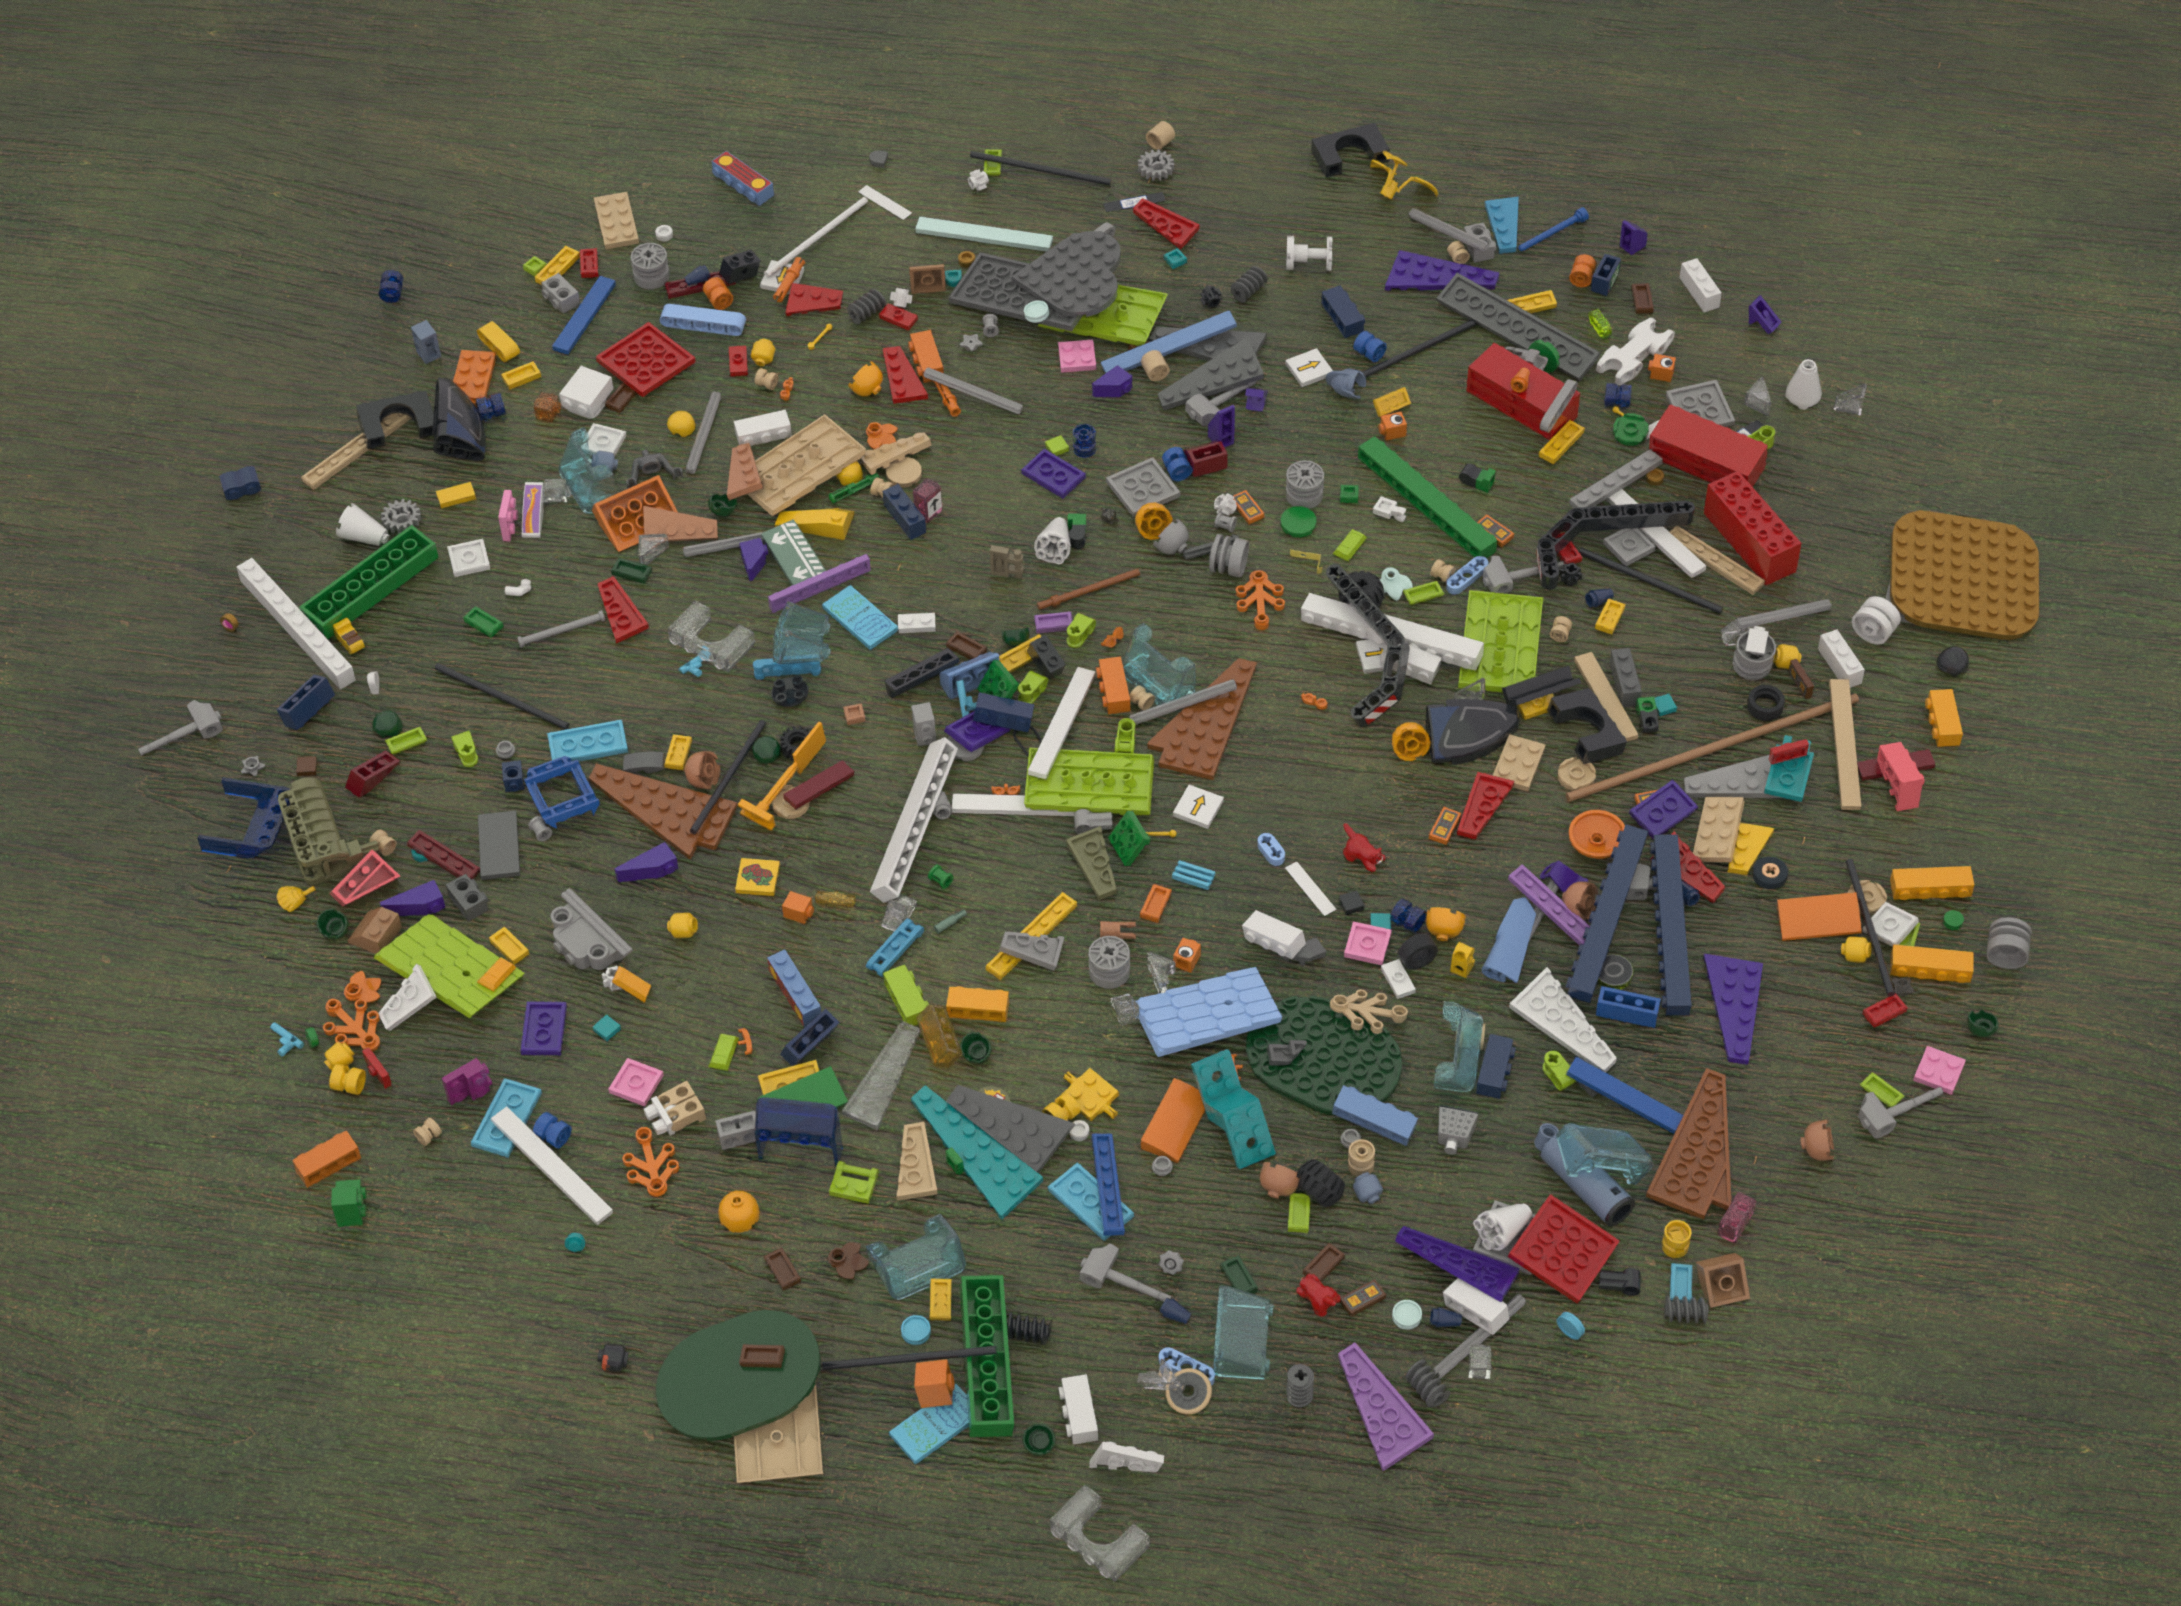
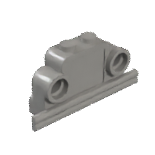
M570 888L561 894V897L568 904L557 907L551 912L555 940L553 947L558 953H562L570 965L574 964L578 969H586L591 965L596 970H602L633 952V949Z

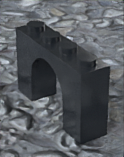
M1375 123L1312 139L1311 152L1326 178L1342 174V160L1337 152L1345 147L1362 149L1366 152L1370 161L1373 159L1381 163L1389 162V159L1382 152L1384 150L1390 153V149Z
M417 391L412 394L398 395L393 398L356 405L357 417L367 449L385 446V435L381 422L388 415L395 413L411 417L416 424L420 438L434 436L432 435L434 413L426 391Z
M1590 688L1551 698L1547 711L1556 724L1573 719H1582L1593 724L1599 731V733L1581 737L1578 740L1575 752L1583 764L1623 754L1627 743L1626 738L1619 731L1616 723L1610 718L1606 709L1603 708L1597 696L1594 695Z

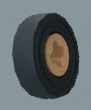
M1760 858L1753 867V879L1762 888L1777 889L1783 886L1787 880L1788 868L1778 858ZM1768 870H1769L1770 872H1773V871H1774V874H1773V875H1772L1771 873H1768V874H1767V871H1768Z

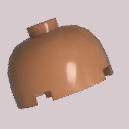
M699 751L691 755L687 760L684 772L692 786L701 789H711L712 784H717L720 777V765L716 763L715 759H718L714 752Z
M1589 882L1573 883L1563 893L1562 901L1572 913L1578 915L1584 921H1586L1585 919L1589 920L1591 911H1595L1597 907L1594 906L1595 894H1598L1597 886Z
M1827 1119L1812 1122L1805 1129L1804 1137H1801L1802 1149H1806L1808 1155L1818 1161L1834 1160V1155L1830 1156V1149L1834 1150L1831 1127L1826 1128V1124L1829 1123Z
M1264 1162L1259 1178L1262 1187L1268 1191V1196L1279 1199L1280 1196L1286 1197L1296 1191L1300 1178L1296 1177L1297 1172L1276 1164L1275 1168L1270 1167V1162Z

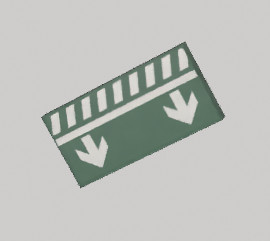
M794 519L761 533L762 539L791 585L798 584L826 571Z

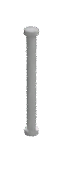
M601 610L597 614L522 638L519 636L517 641L521 648L524 647V644L600 620L603 622L605 617Z

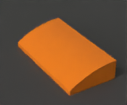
M1856 892L1777 900L1782 941L1862 933Z
M1176 1078L1173 1079L1141 1139L1142 1150L1158 1156H1166L1176 1163L1179 1162L1205 1113L1203 1101L1197 1088Z

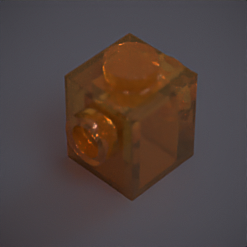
M541 392L534 402L535 417L539 420L553 422L556 414L561 410L558 395Z

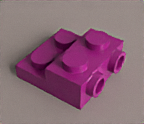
M475 1058L442 1077L446 1097L451 1105L464 1100L467 1096L475 1100L483 1097L490 1091L489 1086L492 1085V1081L487 1075L490 1072L485 1063L481 1064Z

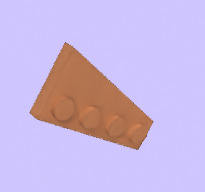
M749 442L732 448L727 489L729 500L763 488Z
M643 506L645 543L718 540L717 520Z

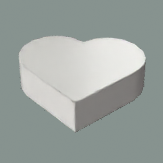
M370 672L367 674V681L371 694H379L378 672Z

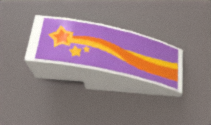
M525 482L522 538H540L545 495L543 482Z

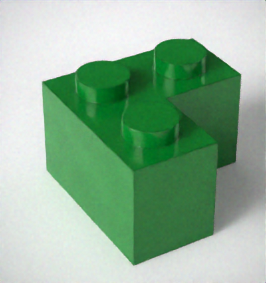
M360 1179L336 1181L335 1188H332L331 1206L338 1227L363 1225V1217H366L367 1214L363 1199H367L366 1187H362Z

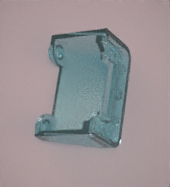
M585 427L571 434L558 468L562 479L580 509L586 514L593 513L592 508L595 503L617 493L614 475L610 468L606 465L591 466L592 456L588 446L589 435Z
M787 601L773 634V662L792 664L822 662L824 659H827L831 649L827 643L823 644V635L828 634L831 626L828 623L829 616Z
M1145 623L1139 625L1133 632L1122 660L1125 678L1134 686L1141 685L1146 689L1147 693L1153 694L1157 705L1195 693V664L1185 657H1179L1172 662L1147 643L1152 638L1151 628Z
M1444 1001L1443 1019L1450 1022L1452 1030H1456L1457 1034L1453 1063L1443 1062L1437 1066L1434 1088L1469 1092L1476 1084L1483 1018L1478 1012L1463 1005Z
M1569 1123L1564 1125L1556 1134L1567 1176L1577 1177V1172L1586 1169V1172L1590 1173L1595 1167L1621 1170L1624 1177H1626L1627 1184L1636 1185L1654 1166L1652 1157L1629 1132L1624 1130L1619 1131Z
M941 1214L926 1221L924 1225L925 1236L889 1251L886 1244L880 1241L865 1246L870 1260L892 1298L897 1300L903 1299L930 1287L931 1279H948L965 1269L966 1260L959 1236Z
M1219 1285L1214 1347L1215 1376L1264 1379L1265 1371L1269 1372L1270 1359H1266L1269 1316H1273L1274 1306L1273 1303H1270V1299L1230 1286Z

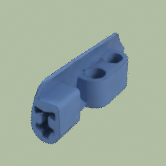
M1526 897L1513 900L1499 927L1496 941L1481 969L1485 976L1502 983L1507 978L1518 983L1536 917V913Z

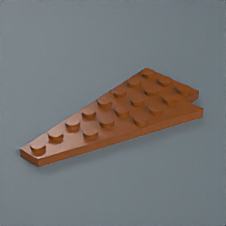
M1238 658L1207 687L1209 688L1233 679L1237 685L1236 690L1185 707L1148 741L1147 749L1163 752L1159 760V767L1214 780L1257 668V662Z
M600 764L595 765L589 776V782L688 859L692 858L697 846L716 850L737 809V802L719 798L697 834L694 835L690 832V829L712 795Z
M1706 1068L1646 1193V1197L1703 1220L1711 1204L1728 1211L1731 1209L1726 1077L1724 1074Z

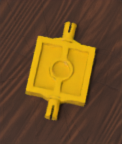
M1091 1068L1078 1078L1074 1077L1070 1072L1065 1073L1063 1078L1071 1085L1064 1092L1070 1094L1077 1101L1081 1110L1080 1113L1089 1121H1092L1103 1112L1112 1119L1117 1116L1118 1112L1110 1105L1119 1096V1091Z

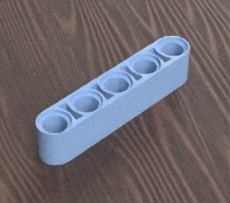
M666 304L663 307L659 321L663 326L670 328L739 336L742 334L746 317L738 312Z

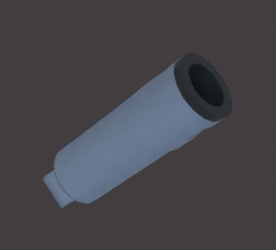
M1549 1123L1540 1126L1534 1145L1541 1151L1542 1160L1608 1227L1616 1226L1625 1220L1634 1209L1635 1200L1568 1133H1559L1558 1128Z

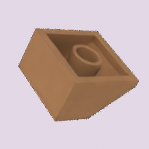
M944 264L909 267L911 294L946 291Z
M383 907L368 911L347 940L348 943L377 954L382 948L393 941L402 928L399 914Z
M1732 1253L1696 1262L1699 1283L1706 1300L1708 1299L1710 1308L1750 1299L1744 1259L1741 1256Z

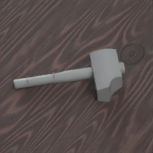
M1256 381L1230 389L1210 401L1204 395L1196 394L1186 401L1185 411L1202 426H1208L1215 414L1220 411L1216 406L1246 390V388L1255 385Z
M1491 556L1490 563L1484 567L1483 583L1485 586H1488L1490 592L1507 594L1512 591V580L1539 574L1538 567L1507 572L1500 556ZM1563 561L1557 562L1559 569L1564 568Z
M193 700L187 707L194 722L168 735L166 734V736L154 742L147 743V745L138 750L142 756L197 730L200 731L203 739L211 738L223 730L219 721L222 719L218 711L214 712L210 703H199Z
M1941 1087L1929 1090L1927 1093L1888 1109L1883 1106L1873 1092H1869L1864 1096L1858 1118L1861 1120L1864 1129H1868L1874 1138H1880L1894 1130L1896 1121L1893 1117L1931 1099L1934 1100V1098L1943 1094V1090Z
M1110 1243L1103 1248H1093L1088 1258L1084 1257L1080 1267H1082V1270L1080 1271L1079 1280L1089 1286L1101 1289L1105 1279L1108 1278L1163 1302L1166 1298H1172V1296L1162 1291H1158L1111 1269L1118 1257L1119 1249Z

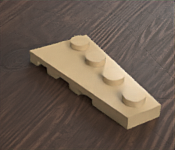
M924 432L916 433L912 437L902 438L891 444H884L880 448L866 450L859 461L873 475L877 473L876 469L880 467L885 469L890 466V462L894 460L901 461L905 459L906 454L913 455L931 446V440Z
M919 1122L904 1125L897 1201L938 1194L925 1123Z

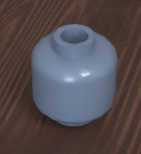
M599 450L596 454L592 455L591 468L594 469L595 473L611 475L613 470H617L618 459H615L614 453Z
M1366 1172L1354 1179L1353 1189L1360 1202L1373 1204L1380 1200L1379 1196L1382 1194L1383 1188L1376 1175Z

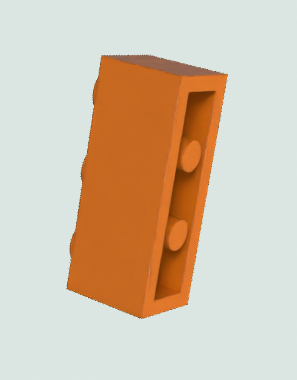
M931 330L910 334L911 341L908 342L909 351L914 353L912 358L914 364L918 365L916 367L918 377H922L923 383L932 382L933 380L924 377L926 368H931L941 373H944Z
M1121 656L1099 659L1096 675L1097 679L1101 678L1099 689L1100 693H1104V696H1102L1103 708L1107 707L1108 715L1130 712V696Z
M346 1130L336 1134L330 1140L318 1144L310 1151L298 1155L292 1161L296 1172L308 1188L361 1159L358 1146Z

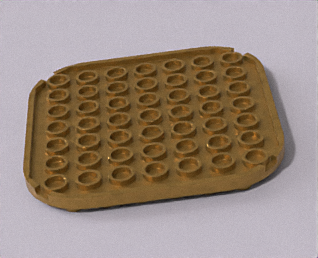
M1923 510L1908 513L1896 522L1891 535V603L1905 616L1904 619L1921 627L2002 640L2021 638L2024 634L2033 630L2039 616L2038 548L2027 533L2013 524Z

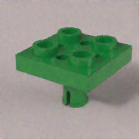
M993 660L977 690L980 693L992 695L993 692L994 696L1011 699L1018 690L1019 683L999 660Z
M1133 811L1125 813L1108 837L1124 866H1131L1142 849L1150 843L1149 834L1145 832Z

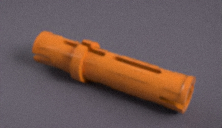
M796 257L791 267L786 270L783 281L773 295L774 300L779 297L777 302H783L792 283L799 277V272L805 264L804 260L799 263L800 257Z
M933 381L950 415L953 417L958 416L961 413V409L957 404L955 395L951 393L948 386Z

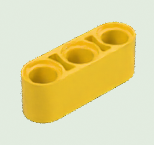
M493 321L477 329V335L492 352H496V355L503 362H507L520 354L518 345Z

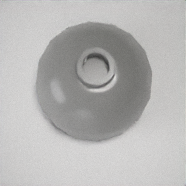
M1176 519V524L1174 522L1169 524L1158 536L1161 538L1159 542L1155 540L1153 545L1159 551L1168 555L1175 554L1176 552L1182 553L1188 546L1186 544L1189 538L1188 529L1179 519Z

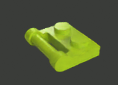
M838 1161L829 1189V1195L869 1204L878 1178L879 1169L872 1168L870 1170ZM843 1173L869 1177V1180L865 1181L843 1176Z

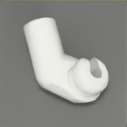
M523 579L518 587L506 586L505 595L519 597L531 590V581Z

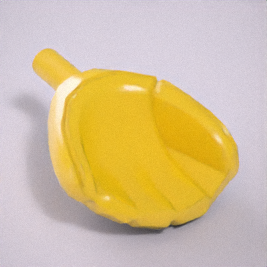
M283 886L278 890L277 900L284 910L292 912L303 904L306 900V895L316 889L312 886L303 891L295 886Z

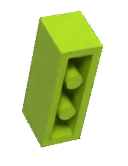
M902 965L884 972V985L906 1027L910 1028L928 1021V1012L931 1009L928 1001H924L922 998L923 993L920 986L915 985V977L912 971H908L906 966Z

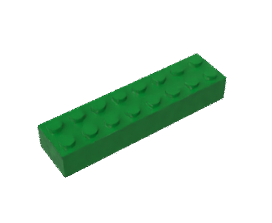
M411 525L310 598L299 609L328 640L335 635L333 624L345 618H348L350 622L354 621L438 559L436 543Z
M1003 1275L961 1276L960 1300L964 1349L997 1346L998 1353L993 1355L964 1357L969 1436H1012L1014 1415Z

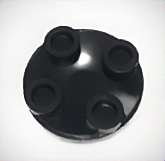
M801 676L788 677L774 681L771 695L776 704L792 707L806 699L809 689Z

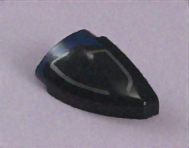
M438 377L435 389L432 435H434V453L454 458L482 461L485 458L486 440L484 425L478 410L469 396L450 379Z
M1447 699L1446 707L1444 704L1426 705L1425 725L1431 741L1429 750L1432 763H1444L1451 760L1452 765H1458L1482 758L1506 743L1509 734L1513 735L1519 728L1520 717L1518 708L1504 703L1475 699Z

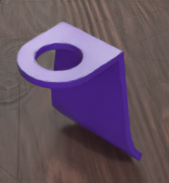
M1559 860L1548 865L1540 874L1541 879L1550 877L1563 893L1573 883L1588 882L1587 878L1581 877Z

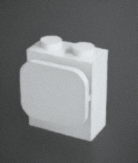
M580 366L559 394L561 406L569 412L585 418L592 419L597 417L605 407L606 398L613 390L612 377Z

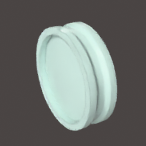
M1043 301L1028 303L1024 308L1025 318L1033 323L1045 320L1049 316L1048 305Z
M1412 1300L1398 1302L1393 1308V1322L1401 1329L1410 1330L1416 1328L1422 1319L1421 1307Z

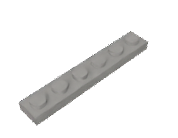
M1650 449L1572 497L1569 505L1573 508L1594 507L1660 466L1663 459Z

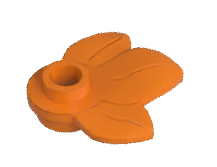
M870 423L866 429L868 445L872 449H877L881 445L896 442L892 434L898 428L892 424Z
M359 971L350 978V983L344 989V995L350 1001L364 999L367 1003L374 1002L380 998L377 991L382 981L380 978H366L364 972Z

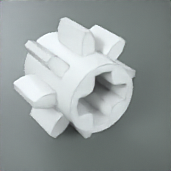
M980 169L970 172L971 177L968 178V183L972 189L980 191L987 188L986 184L989 183V179L984 171L980 172Z
M896 288L895 292H891L890 300L894 301L893 305L906 307L907 303H911L912 295H908L909 290Z
M1228 493L1226 495H1219L1214 502V509L1217 510V513L1221 512L1227 516L1233 514L1237 507L1236 501L1233 500L1234 496Z
M618 966L607 968L606 973L602 974L604 987H609L611 991L622 989L612 983Z

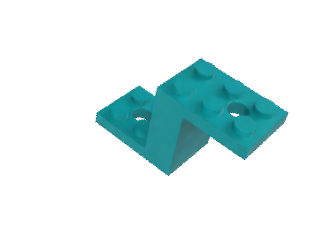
M1226 1049L1192 1063L1191 1067L1207 1117L1226 1131L1237 1168L1242 1169L1275 1155L1276 1152L1259 1098L1241 1088L1230 1051ZM1215 1071H1220V1078L1213 1081L1212 1074ZM1254 1137V1145L1247 1147V1140Z

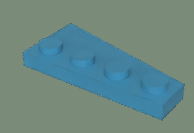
M1519 197L1485 201L1486 212L1499 254L1516 252Z

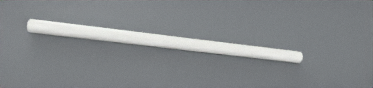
M865 197L861 198L767 269L764 275L770 277L864 206L868 200Z

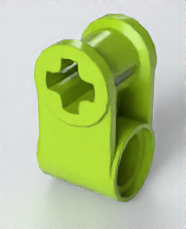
M1765 425L1751 435H1748V437L1762 441L1770 449L1774 445L1775 429Z
M1077 613L1074 620L1067 627V645L1071 648L1081 647L1088 636L1094 631L1096 620Z
M1029 671L1018 686V692L1020 693L1018 701L1033 704L1046 689L1048 678L1034 671Z
M1124 718L1119 721L1115 740V752L1117 753L1135 752V722L1132 719Z
M470 731L451 736L454 748L458 752L463 766H475L478 763V756Z
M1549 1051L1545 1054L1542 1070L1558 1090L1562 1091L1577 1082L1566 1075L1570 1065L1559 1052Z

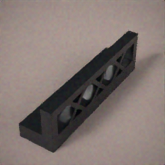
M947 648L884 680L888 696L892 699L937 676L945 669L954 667L955 664L960 662L959 657Z
M1563 666L1502 687L1506 704L1519 705L1580 684L1581 680L1580 678H1572L1570 667Z

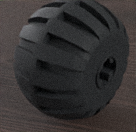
M1355 571L1349 574L1379 608L1385 595L1380 579L1368 571L1367 573L1365 571ZM1338 591L1340 602L1349 604Z
M1312 1159L1305 1162L1299 1168L1296 1176L1300 1178L1298 1188L1312 1200L1327 1208L1336 1204L1341 1199L1345 1183L1323 1163Z

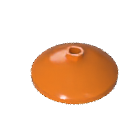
M1603 810L1585 811L1576 816L1571 822L1569 840L1572 846L1584 856L1595 859L1609 858L1614 846L1618 847L1619 842H1616L1619 831H1623L1625 825L1620 818L1610 812Z

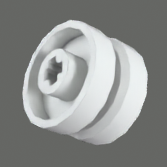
M1874 596L1869 597L1863 603L1861 608L1852 617L1851 623L1857 635L1863 640L1878 645L1887 641L1900 624L1901 617L1899 611L1891 602L1882 597Z

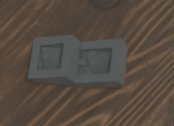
M638 752L624 755L623 771L634 773L644 770L646 774L664 770L665 754L663 752Z

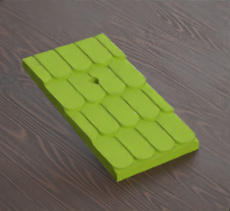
M1118 285L1115 301L1098 314L1087 317L1084 314L1073 331L1038 324V326L1059 332L1066 331L1082 336H1093L1113 342L1120 341L1142 346L1145 344L1168 294Z
M1469 590L1464 637L1483 642L1484 650L1483 657L1476 671L1460 666L1458 688L1503 693L1502 687L1535 676L1543 597Z
M1029 748L1024 798L1026 808L1031 810H1058V812H1076L1080 809H1086L1092 813L1111 812L1119 813L1120 815H1125L1127 811H1133L1135 815H1150L1154 757L1152 754L1060 749L1047 779L1028 775V769L1038 751V748Z
M429 914L414 926H411L402 935L395 938L394 941L382 948L374 956V959L406 979L413 973L412 969L415 965H420L436 997L468 1018L474 1016L525 974L516 967L494 992L477 983L499 957L484 946L475 943L454 927H449L434 915Z

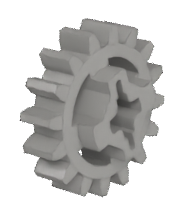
M1159 149L1157 152L1151 150V153L1145 152V156L1141 155L1138 160V172H1141V176L1146 175V179L1151 177L1152 181L1155 178L1161 181V177L1167 179L1168 175H1172V171H1174V159L1171 158V154L1166 155V151L1160 153Z
M404 499L399 503L395 500V504L388 503L389 508H383L384 512L381 513L382 524L385 525L387 530L390 529L391 533L398 531V534H400L401 531H404L411 525L419 526L418 521H421L420 508H417L416 503L412 504L411 500L407 503Z

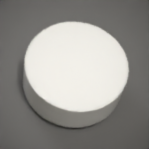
M661 225L655 230L656 238L659 241H669L673 237L672 228L668 225Z
M1082 1120L1074 1121L1073 1123L1076 1125L1070 1131V1137L1075 1141L1087 1139L1089 1136V1125Z

